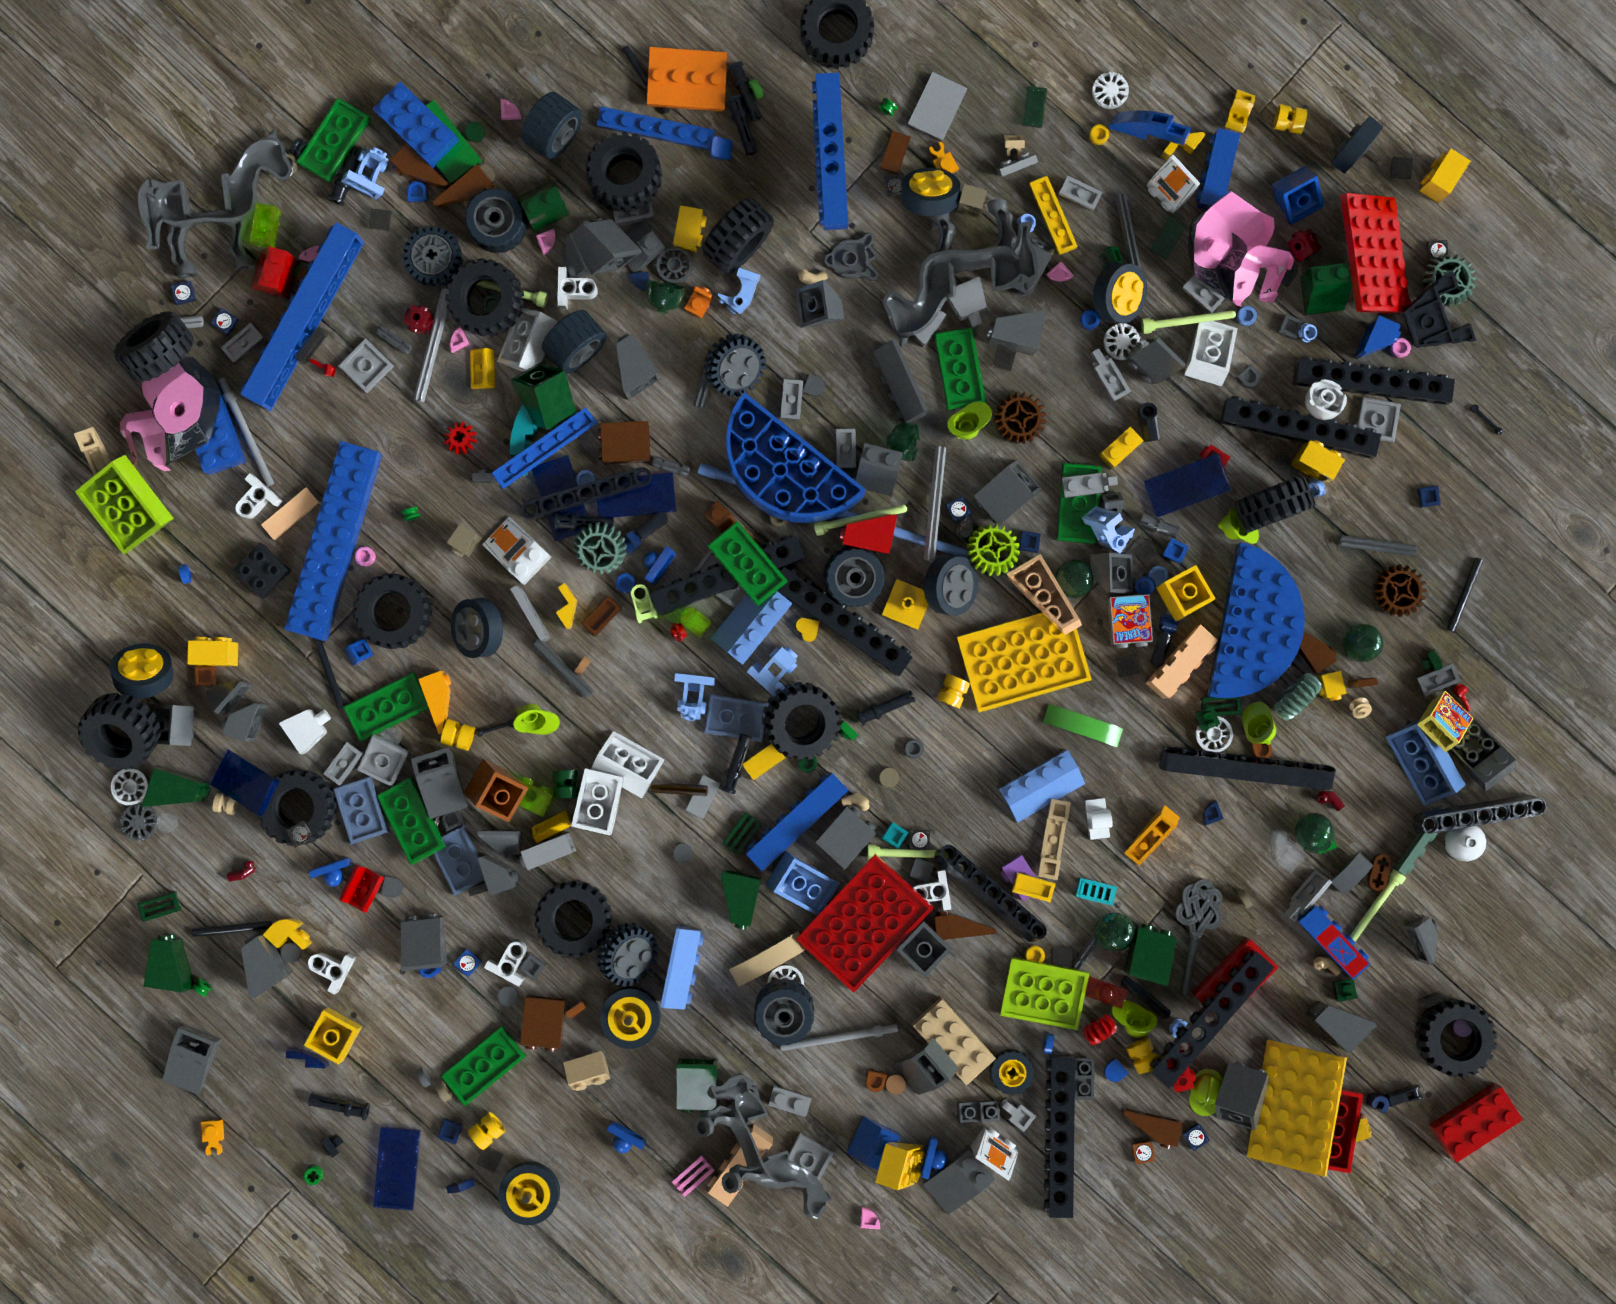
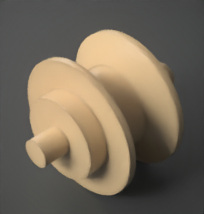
M1364 697L1354 699L1349 706L1353 716L1359 719L1367 717L1372 711L1371 705Z

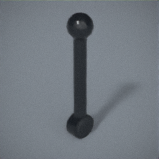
M1477 404L1470 407L1471 412H1476L1495 430L1497 435L1503 433V429L1497 427L1479 410Z
M510 719L507 723L484 730L478 729L476 735L481 737L487 732L507 726L513 727L514 720Z

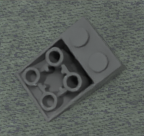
M1476 719L1472 720L1460 743L1450 749L1470 777L1485 792L1516 769V759Z
M449 747L411 759L415 777L430 819L468 808L455 756Z
M187 1025L179 1027L170 1048L162 1081L200 1095L222 1039Z
M934 1038L893 1064L918 1095L943 1086L952 1079L959 1069Z

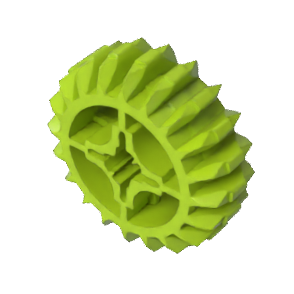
M990 524L986 525V529L983 526L979 527V532L975 530L973 537H970L968 540L970 543L967 545V549L970 551H968L967 556L972 557L970 562L976 563L974 567L976 570L979 567L982 568V574L985 571H988L989 576H992L993 571H995L997 576L1001 574V571L1004 574L1007 573L1008 568L1012 569L1014 567L1013 563H1017L1018 558L1016 556L1020 554V551L1017 550L1019 543H1014L1017 539L1016 536L1010 537L1012 531L1009 530L1006 533L1004 531L1005 526L998 529V524H995L993 528ZM987 538V545L978 548V543L982 539ZM993 547L994 549H996V553L992 552L990 548ZM1008 551V558L999 562L1000 555Z

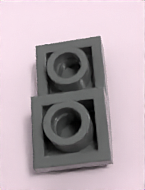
M1357 852L1344 863L1345 867L1330 880L1345 895L1369 872L1373 864L1360 852Z
M1075 1058V1100H1094V1058Z
M999 1101L957 1102L958 1122L969 1123L979 1121L983 1123L1000 1121Z

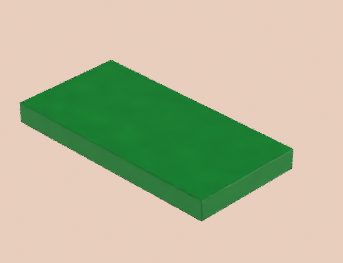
M337 98L296 163L330 183L370 122L371 117Z
M432 100L426 107L459 139V142L436 164L451 185H453L476 164L479 165L482 160L438 104Z
M973 327L935 333L934 339L947 411L964 408L973 402L986 403Z
M1062 464L1056 541L1096 544V536L1092 527L1085 524L1082 517L1095 506L1099 507L1100 494L1064 498L1062 478L1101 473L1102 466Z
M738 521L707 545L757 607L788 582Z
M415 672L343 706L360 742L429 709Z
M412 777L376 795L410 865H414L446 847L434 820L429 818L424 800Z
M502 1025L440 1077L465 1107L527 1055Z

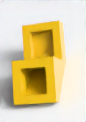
M1237 89L1225 127L1244 133L1248 117L1255 102V95Z
M1203 132L1191 133L1184 145L1170 142L1161 157L1167 161L1178 146L1191 155L1206 134Z
M563 583L558 588L569 604L558 610L556 614L565 627L570 629L573 625L577 599L567 584Z

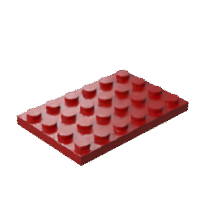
M1353 193L1340 195L1356 312L1402 314V310L1411 302L1408 295V281L1405 273V261L1402 252L1403 244L1400 237V223L1397 216L1395 197Z
M875 853L801 932L796 940L854 993L933 910L934 906Z

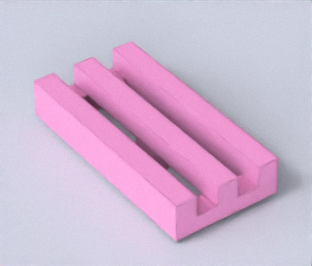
M701 1155L673 1179L672 1183L685 1197L712 1174L715 1169ZM701 1161L704 1163L683 1183L680 1184L678 1182ZM706 1167L709 1169L686 1190L684 1189V1187L690 1181H692L698 1174H700Z

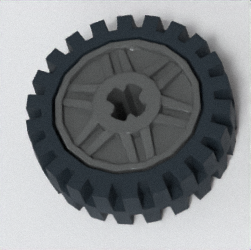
M427 226L425 229H418L417 233L413 232L411 234L412 237L407 239V244L403 248L404 265L409 274L415 280L427 286H442L445 282L449 283L452 279L450 277L453 273L456 274L459 271L458 267H460L463 261L462 251L455 237L445 229H440L436 226H433V228ZM431 253H435L436 255L434 256L433 260L429 258V256H431Z

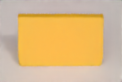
M480 348L470 350L471 389L495 388L493 349Z
M1364 1114L1360 1118L1356 1142L1371 1137L1372 1132Z

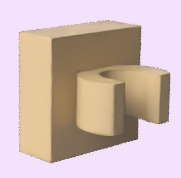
M1004 135V146L1007 156H1010V151L1013 148L1017 149V155L1022 153L1021 148H1025L1023 135Z

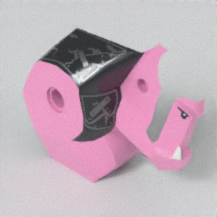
M1232 190L1210 204L1191 222L1188 237V254L1195 277L1237 306L1242 307L1241 303L1251 294L1260 268L1266 267L1267 273L1259 300L1273 303L1278 295L1277 290L1286 270H1291L1294 258L1289 251L1267 246L1273 235L1274 218L1260 212L1233 193Z
M185 357L175 367L170 368L168 372L161 374L157 378H152L150 381L142 382L143 395L152 410L125 414L120 422V432L127 440L132 454L130 460L134 467L137 464L138 456L131 437L132 431L141 434L147 459L163 471H170L166 465L209 442L219 411L221 391L213 376L194 357Z

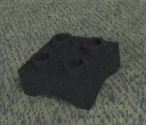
M259 543L232 570L262 599L291 572L263 543Z

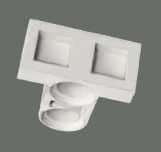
M558 267V308L560 310L568 309V299L589 300L596 297L598 289L592 279L568 278L567 268ZM566 285H573L574 288L571 292H564ZM586 285L593 286V290L590 293L583 292Z
M249 473L245 480L252 487L238 501L235 509L241 517L251 519L268 502L279 507L283 501L256 476ZM259 490H263L264 496L258 500L256 494ZM249 504L251 507L250 512L244 514L243 508Z
M1105 798L1085 800L1090 840L1110 837L1109 828L1112 827V816L1110 810L1106 809Z
M945 869L936 870L938 881L912 886L915 890L918 888L923 889V897L928 902L941 900L942 909L944 911L951 910ZM937 885L943 887V893L940 896L933 894V888Z
M520 940L512 942L507 947L499 963L490 959L484 968L520 986L525 977L516 973L526 954V944ZM513 945L521 947L522 952L520 955H515L512 952ZM505 962L511 964V972H505L503 970V964Z
M321 952L310 957L308 966L313 972L331 980L332 982L327 991L336 994L339 992L356 956L349 953L345 955L341 962ZM317 957L323 960L322 967L316 966L315 959ZM334 966L340 968V976H335L333 974Z

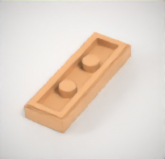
M306 487L261 525L272 539L276 540L320 502Z

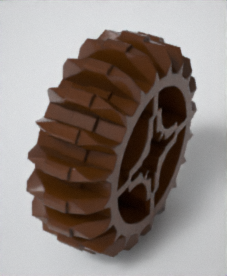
M1015 392L1014 399L1011 394H1008V401L1002 398L1001 403L1003 406H996L1001 412L994 413L995 417L1000 418L994 420V424H1001L996 430L1001 431L1003 429L1002 438L1006 434L1009 435L1007 442L1015 438L1014 444H1018L1019 439H1021L1022 444H1026V438L1033 442L1032 435L1038 438L1040 436L1038 431L1043 432L1044 427L1040 424H1046L1047 421L1041 419V417H1045L1047 414L1046 412H1040L1044 405L1037 406L1040 401L1039 399H1036L1034 402L1032 401L1033 394L1026 398V392H1023L1021 397H1019L1018 392ZM1021 403L1028 405L1034 413L1026 412ZM1015 404V414L1005 417L1006 409ZM1018 414H1022L1025 417L1022 424L1016 420ZM1036 419L1034 428L1029 432H1025L1026 422ZM1006 423L1016 425L1019 433L1012 431Z
M1398 564L1396 568L1392 565L1389 566V570H1382L1383 575L1379 574L1377 576L1380 582L1375 581L1374 585L1378 589H1373L1372 592L1378 593L1374 600L1381 601L1378 603V607L1385 606L1383 609L1384 613L1390 610V616H1395L1396 613L1398 617H1403V614L1410 616L1411 612H1417V607L1423 606L1419 600H1426V597L1422 595V593L1427 592V589H1422V585H1425L1426 582L1419 581L1422 578L1421 574L1415 576L1416 569L1410 571L1409 565H1406L1404 568L1402 564ZM1394 575L1405 577L1400 583L1390 580ZM1411 583L1414 589V594H1412L1409 590V586ZM1386 585L1387 588L1390 590L1389 599L1386 595ZM1401 587L1403 594L1398 595L1397 588ZM1399 599L1410 602L1404 607L1394 605Z

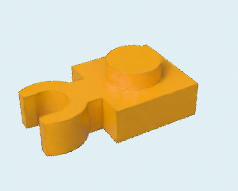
M941 141L938 142L939 151H934L932 146L929 148L930 154L937 158L932 162L935 168L947 170L951 173L959 171V167L950 152L944 153V144Z
M223 1119L202 1121V1142H208L205 1150L206 1155H211L212 1147L216 1148L217 1155H220L223 1149L219 1141L224 1139Z

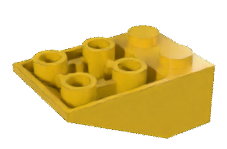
M898 1142L886 1143L875 1183L895 1190L914 1185L920 1176V1171H918L919 1165L925 1157L924 1146Z

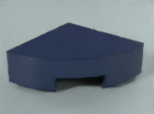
M649 272L629 274L631 282L636 288L643 292H651Z
M1217 800L1211 802L1204 811L1203 823L1205 826L1224 819Z
M466 1179L459 1184L452 1183L447 1185L446 1189L448 1194L459 1193L475 1186L473 1179Z

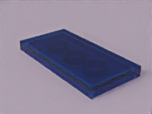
M1218 453L1144 481L1156 517L1232 490Z
M568 455L539 464L532 469L540 497L578 486ZM572 495L564 496L563 503L566 505L570 504L573 500ZM551 500L546 501L544 504L545 510H551L554 506V502ZM585 505L558 513V515L574 513L576 516L588 517ZM554 514L547 516L555 542L575 536L578 532L582 533V528H576L574 531L562 528L554 530Z
M673 473L653 474L652 482L646 487L597 501L598 517L619 518L658 514L660 512H677ZM648 475L638 476V480L641 482L648 479ZM622 478L619 481L620 487L624 488L629 485L628 478ZM603 484L600 491L602 493L609 492L610 484Z
M227 750L210 785L256 815L262 816L280 780L237 753Z
M392 1127L380 1128L373 1207L414 1210L421 1130Z

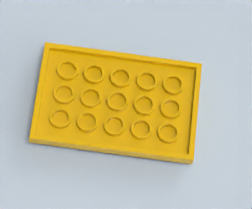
M1043 613L956 637L978 713L1092 680L1077 628L1064 635Z
M1268 1039L1262 1069L1268 1073L1269 1083L1256 1131L1251 1129L1247 1157L1326 1177L1347 1057Z

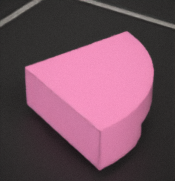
M501 99L502 120L522 119L519 109L513 103Z
M554 228L536 235L543 255L548 253L556 241Z
M313 246L304 250L300 254L299 259L307 263L315 260L318 255L317 250L319 246Z
M1062 261L1046 274L1048 278L1058 282L1067 281L1074 276Z
M461 326L453 332L451 337L450 350L452 353L470 345Z
M862 1207L860 1228L880 1229L877 1215L871 1209Z

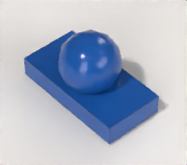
M667 546L661 555L655 551L648 552L644 557V565L650 571L645 576V579L655 586L677 553Z
M351 858L342 859L310 870V878L324 874L325 883L328 886L337 887L343 881V873L340 869L352 865Z
M612 1121L607 1131L616 1135L612 1144L614 1150L618 1153L628 1152L632 1145L642 1150L646 1143L645 1138L615 1121Z
M930 1135L920 1171L921 1177L929 1179L931 1167L942 1169L948 1163L947 1154L942 1150H936L938 1143L936 1136Z

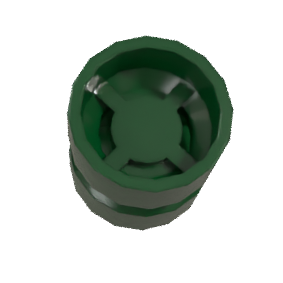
M578 770L552 771L553 782L556 783V786L553 787L554 799L577 798L579 795V786L576 785Z

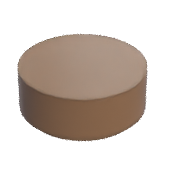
M584 656L574 672L581 675L591 662L590 659Z
M900 1074L888 1076L886 1088L890 1093L900 1094L904 1091L906 1083Z

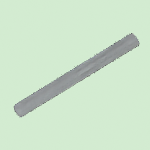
M445 288L441 290L414 394V399L419 402L425 401L448 312L447 305L449 302L445 300V294H449V290Z
M937 446L934 454L924 559L927 561H933L936 554L946 448L942 446Z

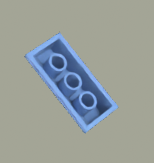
M776 591L757 607L746 594L710 639L743 665L792 603Z
M1418 719L1386 736V739L1422 804L1425 806L1456 794L1466 784L1448 752L1442 750L1417 725L1420 721Z
M1064 750L1001 786L998 790L1018 823L1048 806L1051 799L1058 800L1081 787L1085 782L1069 750Z
M678 925L676 928L660 1007L685 1009L686 1004L690 1005L692 993H689L690 985L694 986L696 974L693 973L694 966H698L700 954H697L698 946L702 947L704 935H701V929Z

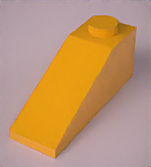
M439 671L420 678L419 682L438 734H442L448 717L451 691L449 685L452 683L448 673L445 674L444 671Z
M1164 805L1139 833L1124 854L1140 866L1177 827L1180 817Z

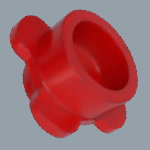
M675 622L671 625L670 633L674 640L676 639L678 642H681L683 638L687 637L682 623L677 624Z

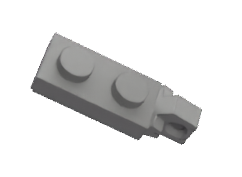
M1099 348L1091 353L1095 361L1092 365L1112 401L1114 402L1130 393L1131 390L1112 358H1109L1108 355L1103 356Z
M1106 473L1062 478L1064 498L1100 494L1108 491L1109 486H1116L1118 484L1117 476L1106 477Z
M1314 870L1290 898L1292 900L1289 904L1290 908L1285 914L1295 922L1301 914L1304 915L1331 885L1332 881L1319 871Z

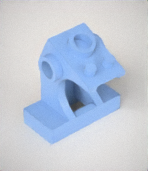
M375 147L372 150L366 148V150L362 149L357 159L360 162L356 172L348 170L343 175L341 182L375 200L382 196L385 188L377 185L376 179L379 172L383 173L388 163L387 154ZM365 165L373 169L370 178L362 175Z
M739 268L737 276L742 283L739 294L729 297L718 293V296L721 298L719 302L721 304L726 302L728 304L726 308L733 314H736V312L742 314L750 306L761 276ZM739 298H742L743 303L741 305L738 304Z
M1097 506L1082 517L1084 523L1092 527L1099 544L1117 553L1122 552L1135 530L1125 525H1121L1115 530L1114 526L1123 520L1120 513Z
M776 647L769 655L772 659L765 667L756 662L747 671L774 697L777 695L775 693L776 690L780 689L782 691L785 689L779 680L786 672L790 674L797 667L795 664L797 654L789 647L785 649L783 647L781 649ZM773 663L782 669L777 677L768 670Z
M675 673L674 681L684 682L683 700H678L677 711L681 712V718L688 721L700 720L701 714H705L706 703L703 702L704 686H714L715 678ZM688 691L699 692L698 704L687 703Z

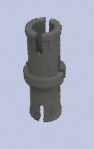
M1146 513L1142 514L1139 521L1140 525L1155 530L1154 532L1156 533L1160 532L1174 539L1180 530V527Z

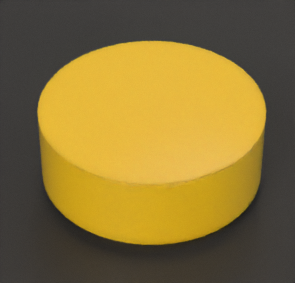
M1102 124L1093 126L1089 133L1090 141L1095 145L1106 143L1109 138L1108 128Z
M1032 945L1026 949L1025 959L1043 962L1045 953L1041 947Z

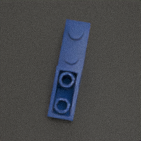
M1145 110L1117 113L1109 125V129L1146 140L1149 134L1180 145L1185 144L1191 131V127L1173 122V115Z

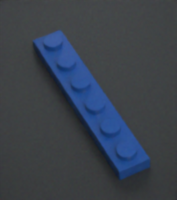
M601 106L597 120L598 128L628 132V134H637L642 137L710 151L712 138L715 133L713 129Z
M585 407L496 469L491 475L503 490L597 424L596 420Z

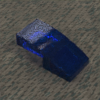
M299 1048L286 1050L287 1059H305V1068L325 1069L329 1066L328 1060L311 1051Z

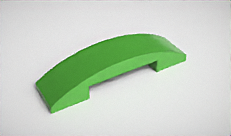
M1048 704L1042 722L1114 747H1118L1123 731L1120 727Z

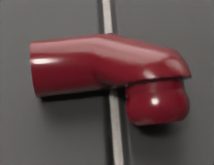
M1320 791L1317 794L1316 799L1320 804L1331 803L1336 811L1345 807L1333 791Z
M244 862L243 870L228 872V881L243 880L254 873L256 869L254 862Z

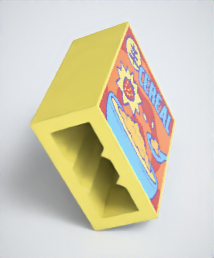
M1444 691L1431 701L1417 725L1442 750L1447 752L1460 743L1473 717Z

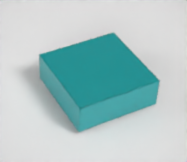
M891 822L882 839L898 849L909 832Z

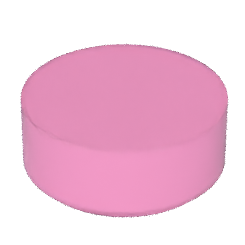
M1399 338L1396 343L1393 342L1390 346L1391 355L1399 359L1407 356L1411 350L1409 341L1404 338Z
M360 547L355 553L356 562L365 567L372 565L376 558L375 552L369 547Z

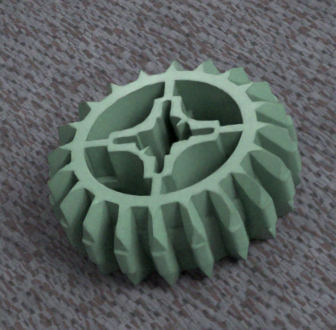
M1447 254L1445 257L1440 255L1438 260L1434 258L1431 264L1426 266L1428 271L1423 273L1426 279L1422 280L1423 284H1427L1424 291L1435 283L1436 279L1438 280L1447 272L1446 270L1442 271L1439 267H1453L1452 271L1458 284V288L1453 289V291L1457 290L1459 293L1454 295L1444 293L1440 295L1442 305L1447 303V306L1451 307L1454 303L1457 306L1461 301L1465 302L1467 296L1472 295L1471 289H1474L1476 285L1471 282L1476 281V277L1471 275L1475 273V270H1469L1471 263L1464 264L1465 258L1459 260L1457 254L1453 258L1451 254ZM1459 273L1462 276L1463 282L1459 279Z
M598 521L595 527L590 523L588 528H582V533H577L576 537L578 539L574 540V545L576 546L573 548V551L577 553L575 558L581 559L580 565L586 564V570L592 568L593 574L599 570L602 575L605 569L610 573L612 568L617 569L618 564L623 563L622 557L626 556L624 550H626L627 545L623 544L625 538L619 537L620 531L614 532V526L607 528V522L601 526ZM592 536H600V537H599L598 539H596V540H592V539H591L590 541L587 540L588 538H590V537H592ZM606 538H608L613 543V545L609 544ZM600 542H602V550L600 551V554H598V546L600 545ZM587 551H588V552H591V553L593 554L594 558L591 557V556L587 553ZM604 556H613L607 560H600Z
M1311 673L1302 675L1274 704L1276 714L1284 720L1292 719L1312 702L1321 690L1322 684Z

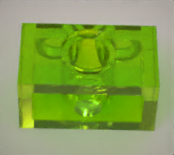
M256 203L249 240L253 245L263 248L269 246L275 248L281 211L276 206Z
M693 606L690 609L687 607L680 615L682 618L680 622L699 638L712 624L709 619Z
M525 776L522 779L517 778L528 787L527 792L529 790L536 792V799L534 801H530L527 798L526 792L519 806L540 816H545L553 799V794L550 793L552 789L544 785L538 787L533 784L534 781Z

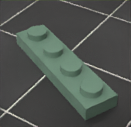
M1438 806L1435 810L1445 809V807ZM1420 831L1394 870L1402 875L1409 874L1415 866L1413 863L1417 857L1420 858L1425 853V846L1429 841H1433L1437 833L1428 834Z

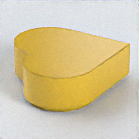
M801 618L797 621L796 628L802 633V638L806 642H812L816 639L820 621Z

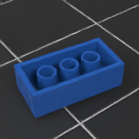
M401 81L373 108L376 114L431 168H434L459 142L457 136Z
M221 389L219 411L212 436L207 444L196 449L203 473L208 475L246 463Z

